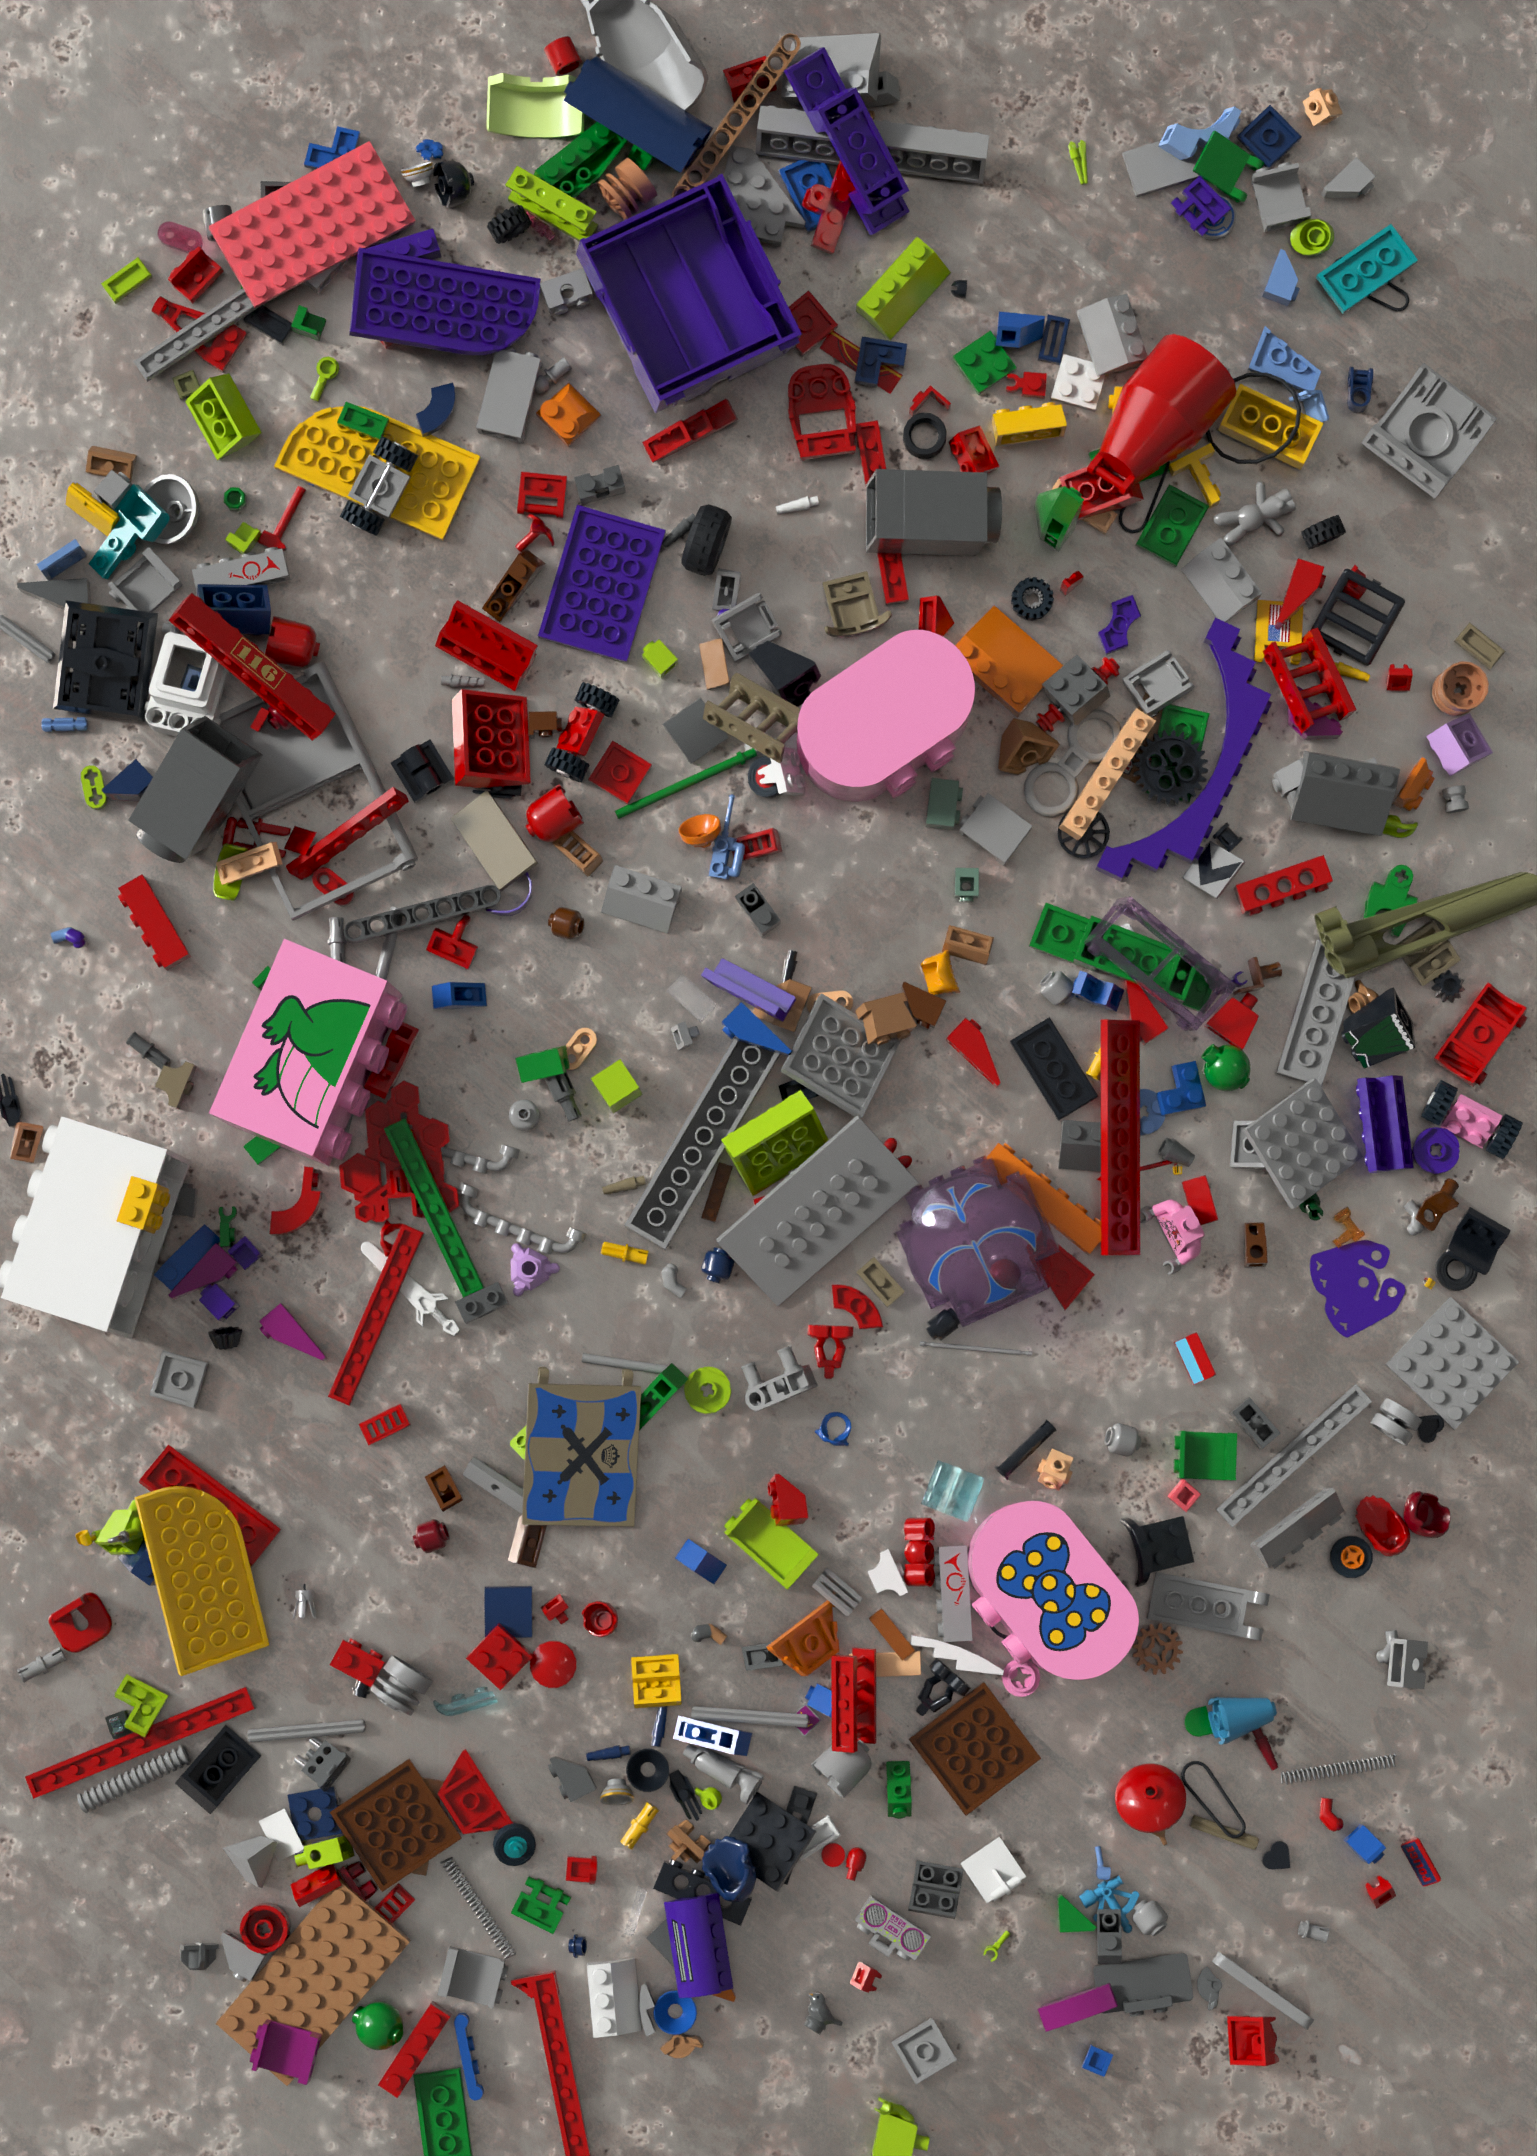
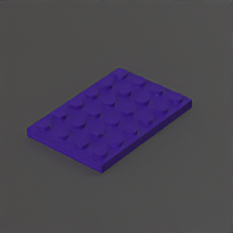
M577 505L538 638L627 663L666 530Z

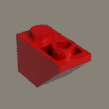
M774 1474L770 1482H768L767 1490L768 1495L772 1496L771 1517L775 1519L776 1526L804 1524L808 1519L805 1494L780 1474Z

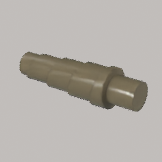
M644 1175L636 1178L632 1176L604 1186L602 1189L604 1195L638 1189V1186L646 1185Z

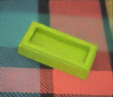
M137 257L101 283V285L116 304L151 279L152 275L139 257Z

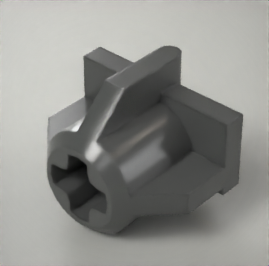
M196 1942L180 1945V1961L189 1970H206L216 1959V1949H219V1944Z

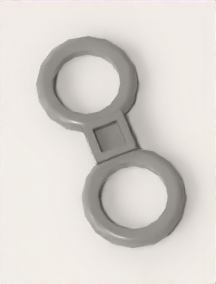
M1095 709L1076 726L1071 722L1067 738L1070 749L1058 763L1047 762L1038 765L1028 774L1024 784V795L1027 803L1035 812L1043 816L1056 817L1065 814L1072 808L1079 793L1076 777L1088 763H1100L1109 750L1108 748L1105 752L1099 754L1083 750L1077 740V731L1085 721L1100 719L1110 726L1114 742L1121 731V727L1112 714L1104 710ZM1047 772H1056L1062 775L1067 780L1070 788L1067 800L1056 807H1046L1040 804L1033 792L1036 779Z

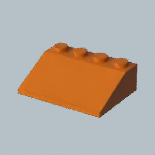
M995 605L955 645L968 661L974 680L1017 718L1043 690L1042 684L1063 667L1057 659Z

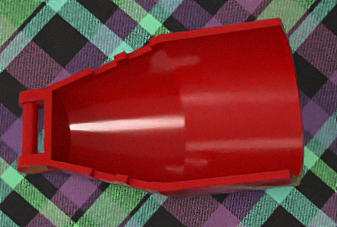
M1176 334L1165 335L1123 386L1101 448L1088 465L1087 472L1092 475H1098L1118 488L1119 493L1126 496L1135 484L1157 471L1161 465L1169 460L1176 459L1177 455L1186 449L1190 450L1196 446L1236 396L1235 382L1227 368L1211 352L1191 339ZM1102 464H1105L1121 476L1125 477L1126 480L1123 481L1120 478L1116 477L1115 475L1101 467Z

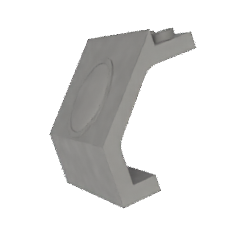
M1423 363L1384 416L1371 428L1362 444L1435 499L1484 438L1497 418Z

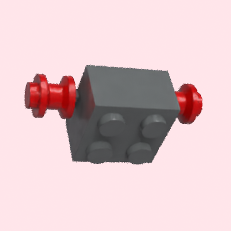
M1078 655L1074 656L1042 684L1045 695L1056 707L1050 703L1048 705V712L1044 715L1041 713L1036 715L1038 727L1044 732L1049 731L1052 733L1054 731L1053 725L1057 721L1061 723L1065 721L1062 714L1075 726L1110 697L1107 679L1111 675L1115 677L1120 675L1118 663L1113 658L1108 659L1104 657L1102 659V666L1090 668Z

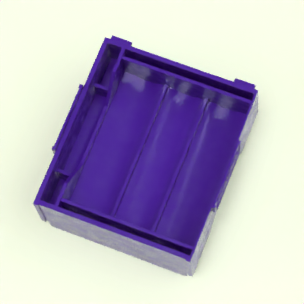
M723 174L590 237L580 239L576 255L597 297L604 305L655 413L668 408L671 404L673 407L677 406L678 401L685 399V401L693 399L711 390L712 385L722 380L728 379V381H731L787 354L790 349L795 348L796 344L800 343L799 339L802 333L778 287L781 281L780 279L778 280L751 225V221H745Z

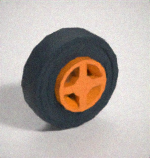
M1346 1536L1339 1539L1333 1545L1330 1552V1561L1333 1569L1339 1575L1346 1578H1357L1363 1576L1370 1569L1373 1562V1553L1370 1545L1364 1539L1357 1536Z

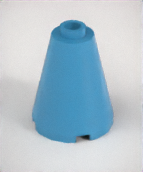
M1215 1697L1210 1698L1208 1706L1212 1705V1711L1208 1712L1210 1726L1214 1737H1220L1221 1741L1218 1742L1220 1745L1232 1742L1272 1722L1277 1714L1274 1702H1270L1268 1698Z

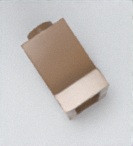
M904 992L864 1002L855 1010L858 1019L863 1018L868 1045L873 1043L883 1045L895 1037L898 1040L905 1039L917 1027L904 1004L907 1001Z

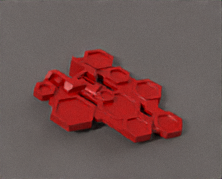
M405 1080L391 1089V1098L386 1104L378 1100L365 1109L368 1148L365 1150V1155L358 1152L339 1165L341 1188L353 1193L355 1200L361 1202L355 1206V1217L365 1223L369 1220L384 1222L392 1216L390 1198L410 1196L413 1216L425 1218L384 1130L385 1127L400 1121V1114L402 1112L407 1114V1121L413 1128L411 1131L449 1212L459 1206L458 1188L444 1182L445 1168L441 1148L450 1142L449 1124L436 1118L429 1119L419 1114V1087ZM380 1162L385 1163L387 1184L382 1186ZM398 1177H399V1180H400V1191H399Z

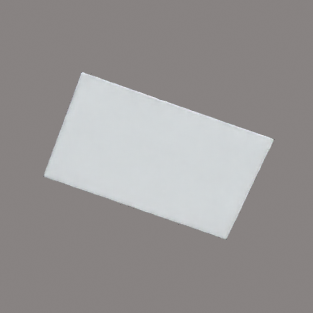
M285 1808L259 1821L266 1837L277 1842L274 1854L278 1862L304 1849Z

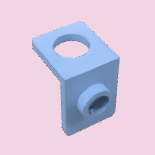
M1305 390L1297 394L1298 400L1303 402L1306 415L1322 423L1329 420L1321 390ZM1293 396L1289 398L1290 402H1294Z

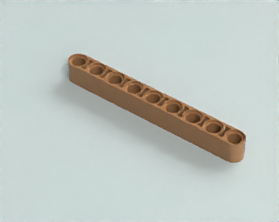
M789 33L778 41L673 188L671 198L676 196V192L679 189L688 191L705 183L799 51L801 42L797 35ZM785 39H792L794 41L795 48L793 51H788L784 48ZM774 57L781 60L782 66L779 70H774L770 66V60ZM760 76L768 80V86L765 89L757 86V78ZM750 95L754 98L755 104L752 108L744 105V96ZM732 114H737L741 117L740 126L735 127L731 125L730 116ZM718 133L726 134L728 137L726 145L721 146L717 143L716 136ZM705 152H711L715 158L712 164H706L703 161V154ZM696 170L700 173L701 180L699 183L690 181L689 174L691 171Z

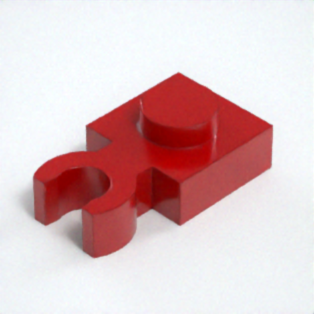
M1024 372L1023 378H1019L1016 374H1008L1007 380H1014L1016 384L1012 387L1007 386L1006 391L1014 393L1017 390H1022L1023 397L1045 398L1047 373Z

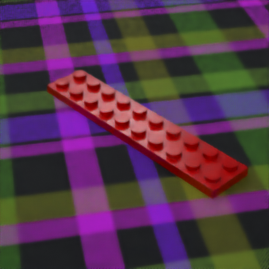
M1101 1020V1255H1140L1139 1020Z

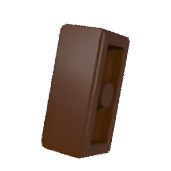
M521 1515L518 1520L508 1561L536 1568L547 1525H522Z

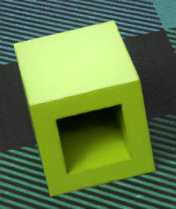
M660 639L655 643L654 641L649 642L643 648V660L661 679L678 664L676 656Z

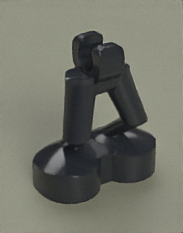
M935 1658L929 1666L935 1676L926 1679L918 1695L921 1703L916 1711L921 1716H924L929 1709L936 1712L950 1703L953 1692L965 1696L971 1689L964 1680L938 1658ZM940 1681L946 1682L945 1694L933 1701L930 1698L933 1686Z

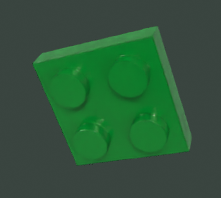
M991 330L952 357L978 395L1017 369L1003 347L996 346V337Z

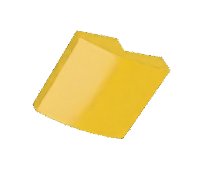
M678 1654L631 1657L634 1708L682 1705Z

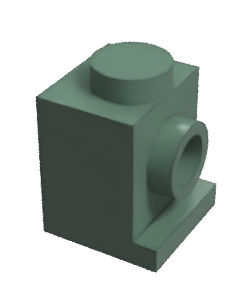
M955 868V898H959V902L972 903L973 898H978L979 868ZM969 883L971 888L966 891L962 888V884Z

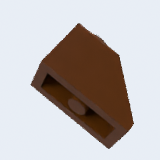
M903 982L901 989L907 998L906 1002L912 1018L917 1021L916 1025L927 1030L929 1027L935 1028L946 1000L907 982Z

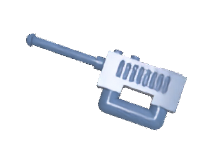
M733 794L729 795V804L721 836L718 835L714 840L715 846L712 848L713 856L709 871L710 877L729 880V876L738 877L740 875L745 851L743 843L736 842V838L728 837V828L735 798ZM730 851H735L732 867L727 866Z

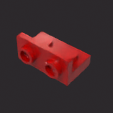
M766 56L723 70L734 103L767 58ZM763 76L758 77L757 86L761 89L767 88L768 80ZM776 83L769 93L777 90ZM750 95L744 96L743 101L752 99L753 97Z
M980 425L958 432L949 440L951 452L955 455L961 472L988 473L999 467Z

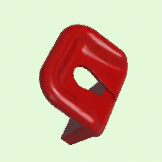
M92 1592L83 1594L53 1612L48 1620L62 1647L72 1653L81 1652L102 1640L110 1633L112 1628L110 1614L99 1596ZM76 1610L88 1621V1627L84 1631H79L75 1628L71 1613Z

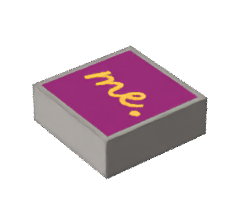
M806 1703L795 1712L796 1714H807L809 1716L807 1727H796L804 1737L822 1721Z

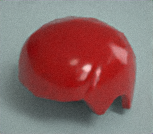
M596 1601L589 1603L582 1611L583 1626L593 1636L602 1638L611 1635L618 1626L617 1611L610 1603Z

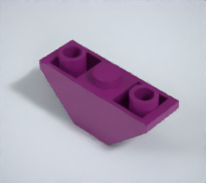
M1297 686L1299 691L1303 690L1301 687ZM1308 698L1303 699L1309 712L1321 708L1318 703H1312ZM1287 704L1288 725L1304 740L1338 739L1343 733L1341 730L1342 726L1337 720L1324 716L1313 720L1314 725L1308 731L1301 734L1299 728L1294 723L1293 715Z

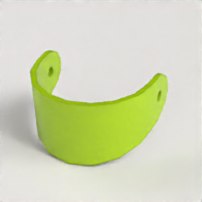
M226 843L221 848L217 862L246 852L248 849ZM216 866L213 882L214 895L218 898L235 901L243 879L222 885Z

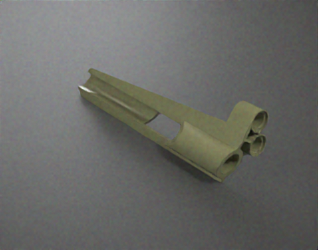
M1518 872L1351 923L1343 920L1339 910L1336 908L1337 906L1315 914V923L1321 943L1325 948L1324 953L1327 961L1336 972L1344 975L1346 978H1350L1537 905V875L1528 872ZM1423 916L1434 918L1445 927L1443 931L1405 945L1389 944L1383 939V934L1387 930Z

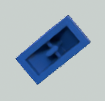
M690 1539L685 1542L675 1559L712 1584L716 1583L727 1564Z

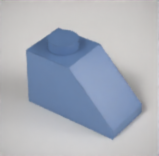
M1280 249L1262 297L1288 307L1290 300H1296L1300 288L1296 287L1298 278L1285 250Z

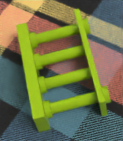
M516 166L505 184L506 187L512 190L508 201L515 205H522L525 211L579 242L580 239L594 235L599 227L597 223L592 221L597 211L519 166Z

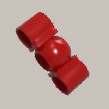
M907 1518L904 1523L905 1540L910 1541L905 1546L904 1553L906 1560L910 1564H905L904 1581L907 1586L930 1587L935 1580L934 1564H929L934 1557V1547L929 1540H934L935 1524L932 1518Z

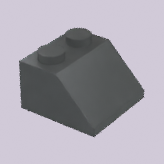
M1074 1120L1062 1121L1058 1169L1101 1172V1123Z

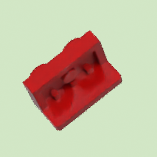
M198 246L195 250L188 253L186 259L179 267L172 270L168 281L176 291L193 304L224 270Z
M351 1638L348 1642L343 1640L330 1666L371 1687L386 1663L382 1661L383 1655L372 1649L369 1653L361 1649L362 1644Z
M330 1864L290 1884L297 1905L301 1907L342 1885L340 1882L342 1877L335 1865Z

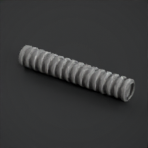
M180 1745L178 1746L179 1749L176 1750L174 1748L171 1753L167 1751L164 1756L159 1755L158 1759H151L152 1762L150 1763L146 1761L145 1765L140 1764L137 1769L135 1767L132 1768L131 1772L125 1771L124 1775L119 1774L118 1778L113 1777L110 1782L106 1780L104 1785L100 1783L97 1788L92 1787L91 1791H84L83 1795L81 1793L77 1794V1800L82 1811L88 1813L89 1809L95 1810L96 1806L101 1807L104 1802L106 1804L109 1803L110 1799L116 1800V1796L122 1797L123 1793L128 1794L130 1793L129 1790L132 1789L134 1791L137 1786L141 1788L144 1783L149 1784L150 1780H157L156 1777L158 1776L162 1778L163 1774L166 1773L168 1775L171 1770L173 1772L176 1771L177 1767L183 1768V1764L189 1765L191 1760L184 1746Z

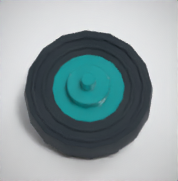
M512 1823L499 1829L494 1837L493 1848L500 1862L508 1866H519L531 1859L535 1852L536 1842L533 1833L528 1827Z

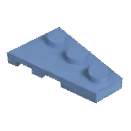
M1265 326L1248 370L1254 373L1272 374L1284 379L1291 387L1301 391L1314 390L1321 371L1302 355L1293 351L1287 346L1286 342L1277 338Z

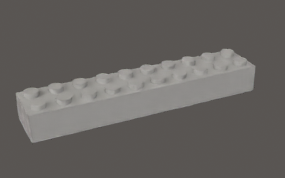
M760 106L756 137L757 155L834 165L839 164L840 158L827 133H816L805 111L794 108L784 109L777 108L776 106ZM873 120L900 173L983 184L989 135L979 132H962L956 129H938L933 126H915L910 123H892L887 120Z
M736 1038L733 1039L625 1223L626 1228L666 1251L725 1150L721 1139L737 1130L781 1054L738 1041Z

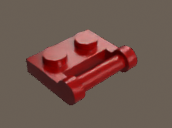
M521 472L517 514L527 512L556 515V518H563L567 476ZM526 497L558 500L557 506L526 503Z

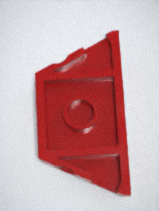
M463 1750L437 1793L462 1834L499 1830L505 1825L512 1824L511 1819L467 1750Z

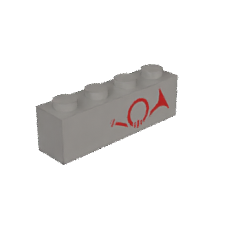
M271 547L265 549V553L261 554L250 552L243 554L242 558L235 560L229 557L221 559L219 563L210 565V563L199 564L196 569H192L196 591L197 584L271 585L291 580L283 549Z
M967 1545L938 1547V1552H934V1566H939V1575L935 1576L936 1590H940L941 1599H936L937 1614L942 1613V1623H938V1637H943V1642L973 1641Z

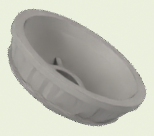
M166 474L153 479L145 487L144 491L170 516L168 524L155 542L161 544L178 542L188 536L198 522L200 515L199 498L190 483L180 476Z

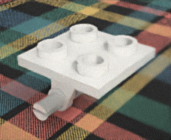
M1000 1837L960 1863L986 1903L991 1900L995 1902L1005 1894H1011V1890L1022 1884L1021 1880L1026 1877Z

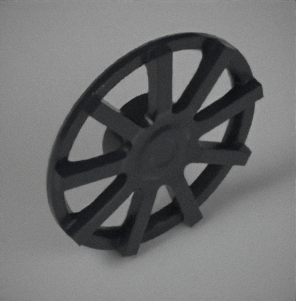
M1067 812L1060 820L1057 831L1058 840L1062 848L1071 856L1081 859L1091 858L1101 853L1106 847L1110 836L1109 825L1104 815L1100 812L1096 814L1098 817L1091 822L1082 838L1077 840L1071 851L1064 843L1075 838L1069 836L1062 839V830L1059 829V826L1068 814ZM1101 820L1105 829L1093 830V826ZM1105 834L1103 844L1095 839L1093 835ZM1088 841L1094 842L1100 848L1091 853ZM1080 843H1084L1086 855L1076 853Z

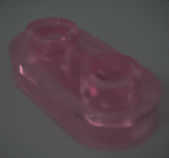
M169 221L164 222L158 228L159 240L165 246L185 253L195 250L198 246L201 248L203 246V239L200 233L194 229ZM173 232L174 236L172 238H167V233ZM190 240L196 241L193 246H189L188 242Z

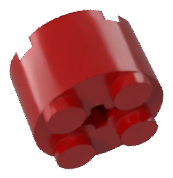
M262 1903L254 1906L244 1915L240 1923V1934L245 1945L256 1953L265 1954L277 1950L287 1940L290 1933L289 1916L281 1907L272 1903ZM266 1922L271 1931L264 1934L262 1933L263 1928L260 1925Z

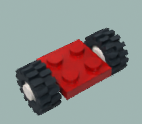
M585 682L581 684L574 700L586 708L575 707L569 714L565 730L559 736V743L556 748L553 747L544 764L550 770L557 772V774L577 782L583 781L590 765L576 756H586L604 715L612 718L620 701L619 698L610 692Z

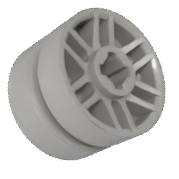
M1385 1398L1380 1406V1410L1387 1416L1376 1413L1370 1424L1391 1439L1407 1446L1413 1435L1406 1428L1417 1431L1422 1420L1400 1404Z

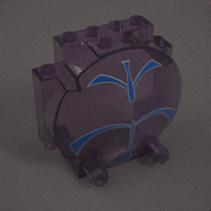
M985 1155L973 1160L974 1165L969 1168H965L962 1165L951 1170V1176L944 1178L942 1174L928 1181L929 1186L925 1188L921 1184L913 1187L909 1191L910 1194L905 1197L912 1211V1219L900 1224V1230L896 1231L906 1254L911 1273L921 1287L930 1309L950 1301L962 1328L1049 1289L1051 1284L1040 1260L1060 1251L1026 1173L1020 1175L1019 1171L1006 1176L1007 1181L1003 1182L993 1158L987 1159Z

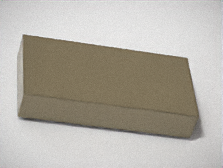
M1470 622L1454 641L1489 670L1506 652Z

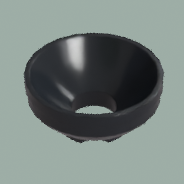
M641 1749L635 1752L627 1763V1778L630 1784L639 1791H656L668 1779V1761L661 1752L655 1749ZM646 1762H650L655 1766V1773L650 1777L644 1776L641 1772V1766Z

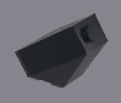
M768 640L756 646L749 653L754 666L773 693L796 707L804 703L811 694L809 689L813 682L817 683L821 677L818 667L813 660Z

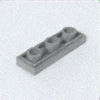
M473 1457L463 1475L522 1514L523 1487L517 1486L508 1480L505 1475L490 1468L484 1461Z

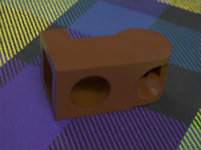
M1264 1222L1244 1224V1268L1266 1267L1268 1263Z

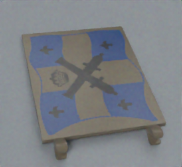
M539 1367L537 1373L538 1383H528L522 1525L634 1527L641 1386H632L633 1371L631 1369L622 1370V1385L548 1384L549 1369L547 1367Z

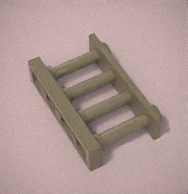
M736 672L731 677L729 695L718 706L709 700L705 703L703 719L761 752L768 758L781 763L785 749L784 743L795 732L798 733L800 708ZM739 699L748 704V706L736 717L726 710ZM758 710L768 717L755 728L746 721ZM777 721L787 728L774 739L765 732Z

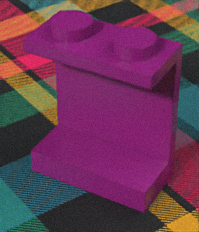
M267 2019L263 2026L259 2025L255 2039H258L259 2042L257 2049L253 2048L250 2062L253 2063L252 2071L263 2068L298 2078L297 2083L307 2085L311 2081L322 2034Z

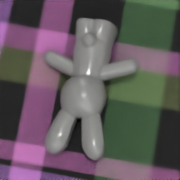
M1260 481L1256 484L1257 504H1248L1239 511L1223 512L1215 515L1214 522L1218 525L1239 523L1236 528L1224 536L1223 541L1226 545H1234L1247 532L1259 529L1263 522L1277 535H1282L1284 528L1274 518L1296 510L1289 490L1283 488L1276 494L1266 498L1265 484Z

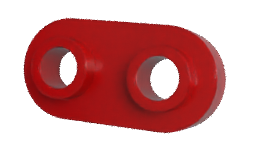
M326 867L317 869L312 877L314 886L324 895L348 884ZM327 876L329 878V882L327 884H322V877ZM354 892L347 895L344 899L340 898L334 901V903L338 906L349 905L354 899Z

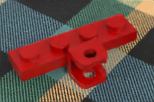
M841 160L839 161L831 187L828 188L820 184L813 185L812 188L806 190L802 202L805 209L818 215L821 214L810 246L828 254L834 253L852 201L848 194L856 190Z

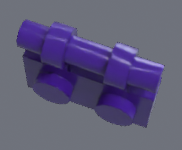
M1198 176L1183 190L1182 194L1187 198L1184 203L1178 197L1171 202L1172 206L1176 209L1175 212L1180 217L1183 216L1191 224L1189 227L1194 232L1197 231L1201 236H1204L1209 231L1203 225L1206 220L1214 226L1231 211L1227 203L1201 176ZM1192 205L1201 213L1198 218L1189 210Z

